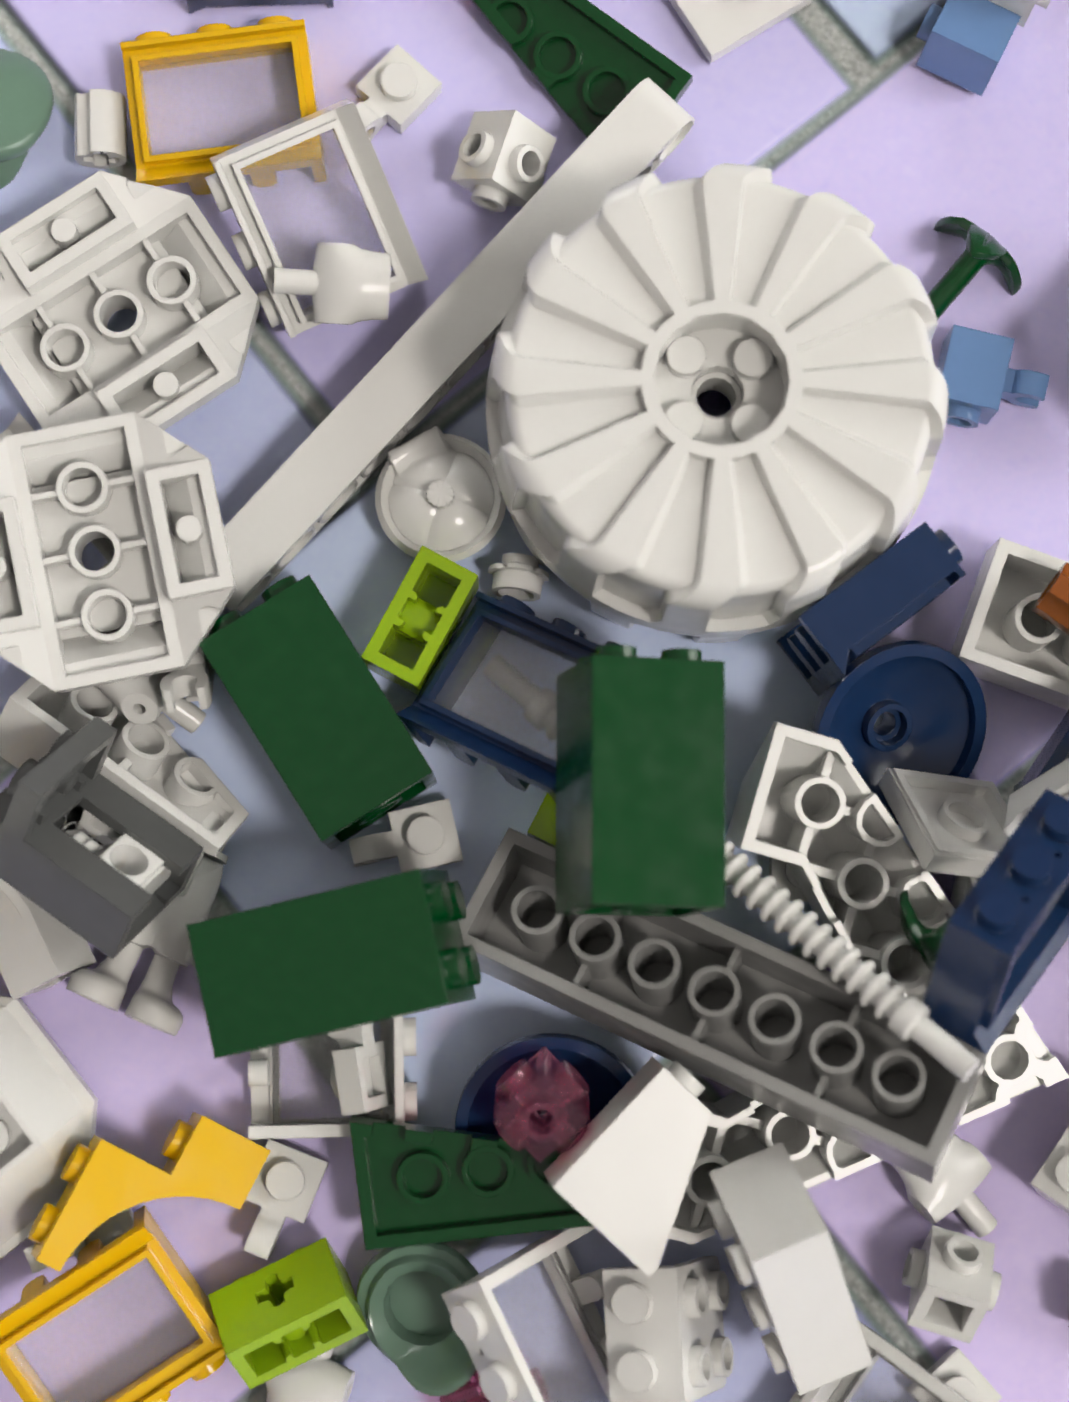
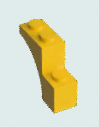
M192 1112L188 1122L179 1119L171 1129L161 1151V1154L168 1158L163 1169L94 1135L88 1147L78 1143L69 1156L60 1176L68 1184L57 1205L54 1206L47 1202L35 1219L28 1235V1239L36 1242L31 1254L36 1261L60 1272L70 1255L94 1229L123 1210L155 1199L197 1197L221 1202L240 1210L271 1151L196 1112Z

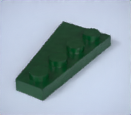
M471 0L586 139L645 78L649 77L677 103L693 82V76L588 0Z
M351 1116L349 1124L365 1251L593 1226L551 1186L544 1174L547 1168L570 1144Z

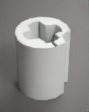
M89 89L87 93L75 94L74 156L76 163L90 168L104 169L119 167L127 162V104L125 95L108 89Z

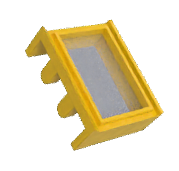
M269 16L259 20L257 25L232 28L227 24L214 23L198 28L196 33L171 36L167 32L151 31L138 35L135 41L120 42L136 163V182L154 186L188 182L193 194H211L205 177L216 172L209 158L318 111L310 45L304 19L292 20L287 16ZM321 134L252 163L240 170L243 175L250 174L252 183L256 187L275 185L277 183L276 171L303 167L312 168L315 182L327 181Z
M145 1205L134 1212L132 1229L104 1246L100 1239L90 1242L79 1251L77 1265L51 1282L44 1275L36 1277L22 1289L20 1302L0 1314V1369L23 1402H167L170 1398L171 1390L189 1378H192L193 1381H200L210 1376L226 1360L225 1351L208 1297Z

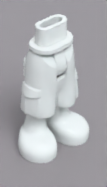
M226 844L215 857L202 852L185 889L113 959L107 956L96 968H81L73 972L66 989L118 1012L126 994L130 977L143 949L151 948L154 952L152 962L124 1015L152 1028L176 1036L183 1024V1015L172 1001L174 981L179 966H195L186 925L208 920L222 879L223 867L228 861V856L222 853Z

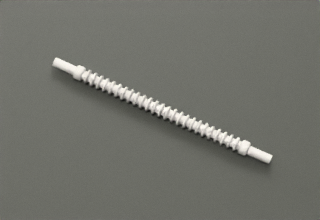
M502 657L494 658L487 665L484 675L526 710L525 718L539 731L547 730L548 739L556 741L557 694L552 690L541 691ZM731 841L725 842V886L733 885L731 893L734 898L746 896L745 905L747 909H761L759 914L761 921L768 922L774 920L773 930L777 934L788 932L787 941L791 946L801 943L803 945L801 953L805 958L815 955L817 957L816 967L819 970L829 967L832 970L830 978L833 982L846 981L844 988L846 993H860V1005L863 1007L871 1004L874 1005L875 1018L883 1019L887 1017L889 1019L887 1024L889 1030L902 1041L912 1038L962 1082L966 1081L975 1072L980 1064V1060L929 1018L931 1011L926 1004L916 996L905 998V988L901 984L891 987L889 985L890 975L887 972L877 975L874 972L876 964L873 960L860 961L861 951L859 948L847 950L845 948L847 943L845 936L841 935L833 938L831 936L833 929L830 924L826 923L819 926L817 924L818 915L816 912L803 913L804 903L802 900L790 902V891L787 888L776 890V880L773 876L762 878V868L759 864L749 867L747 865L749 859L747 854H733L735 845Z

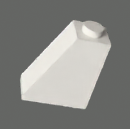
M653 1056L544 1172L551 1186L648 1277L659 1267L712 1114L697 1099L705 1090L701 1083L677 1061L667 1070Z

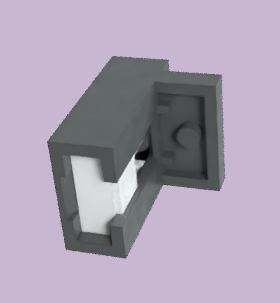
M96 716L76 733L72 730L65 731L53 744L49 753L38 762L33 758L28 759L17 770L9 786L0 793V878L113 959L185 889L203 847L100 774L118 730Z

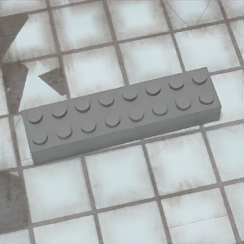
M508 828L466 907V919L459 920L464 946L472 945L474 947L481 972L673 1062L677 1061L682 1066L928 1182H933L985 1068L988 1053L985 1055L952 1036L980 1060V1064L975 1072L966 1081L962 1082L912 1038L902 1041L891 1032L887 1026L889 1020L887 1017L876 1019L874 1016V1005L861 1006L859 1003L860 993L847 994L844 989L846 981L833 982L830 978L831 972L825 969L819 970L816 965L702 914L687 917L555 914L556 848L512 828Z

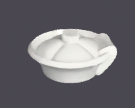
M437 425L387 452L388 461L381 470L376 485L375 506L382 529L400 550L415 558L421 546H424L455 562L472 556L492 540L502 524L506 505L494 475L490 454L485 449L464 437L443 434Z

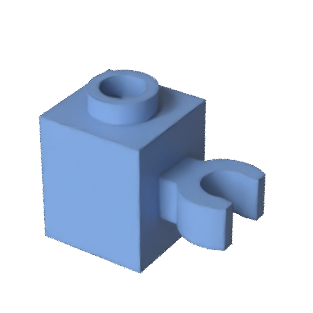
M947 0L944 7L932 3L916 35L917 38L926 42L916 65L982 96L1021 16L988 0Z
M954 324L943 341L937 366L944 376L949 391L946 423L962 428H976L979 423L987 425L998 412L1001 399H1005L1018 406L1037 409L1039 401L1045 400L1050 376L1037 371L1008 368L1015 339Z

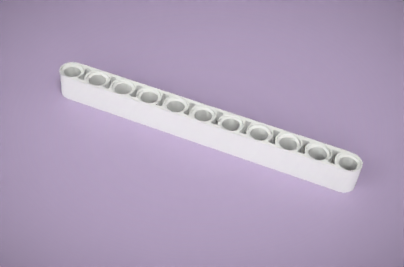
M649 77L642 80L617 105L224 526L236 586L235 592L225 606L229 611L239 609L242 612L265 590L388 458L387 452L402 443L495 343L497 333L500 331L506 314L522 287L526 266L553 232L568 237L580 225L601 210L604 198L612 188L634 178L654 172L682 142L694 125L695 119Z

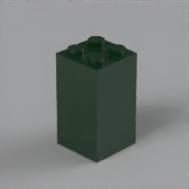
M291 575L266 589L261 594L265 602L246 614L242 615L240 610L236 609L218 618L208 633L210 636L202 640L199 646L322 843L332 850L388 815V812L396 810L436 785L437 780L431 767L310 575L299 581L296 580L294 575Z
M602 645L596 647V654L578 658V664L557 676L555 914L687 917L726 908L725 661L702 660V651L691 648L662 650L661 658L637 657V648L630 645Z
M419 868L186 925L214 1058L265 1049L476 999L473 985L481 983V971L474 947L472 945L464 946L459 920L466 919L467 913L464 895L457 880L450 881L448 871Z

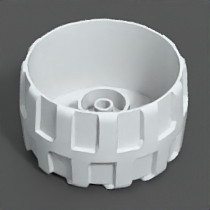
M721 163L710 168L702 177L676 180L663 184L657 175L652 172L612 188L605 196L601 210L580 225L568 237L553 232L526 266L522 287L510 306L500 331L497 333L489 366L486 388V428L491 463L505 505L517 531L532 555L541 566H548L569 587L591 602V610L598 615L627 629H630L634 624H638L659 631L692 636L695 643L738 641L745 635L777 628L799 620L798 617L895 545L913 518L929 482L933 465L943 440L947 419L949 391L944 376L935 366L932 355V338L938 325V319L928 294L917 275L909 268L891 262L881 248L871 239L875 228L874 222L841 197L828 192H817L807 196L798 191L773 184L771 169L745 164ZM705 391L721 392L730 401L731 410L720 416L708 415L701 410L697 403V397Z

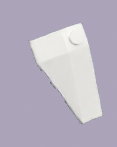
M30 677L9 697L0 715V757L17 769L30 758L38 762L49 753L53 744L65 731L72 730L76 733L94 717L98 716L118 730L100 774L202 846V852L215 857L249 815L247 810L206 762L201 758L189 757L171 736L176 727L164 713H161L150 724H135L129 721L96 686L58 694L33 677Z

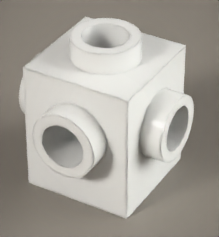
M517 110L474 112L467 134L460 144L459 157L451 180L471 192V201L484 209L504 212L507 206H524L543 185L544 174L557 138Z
M932 1225L921 1249L911 1247L905 1261L902 1285L911 1287L907 1325L970 1344L986 1312L994 1309L1000 1293L1002 1275L993 1271L995 1243Z

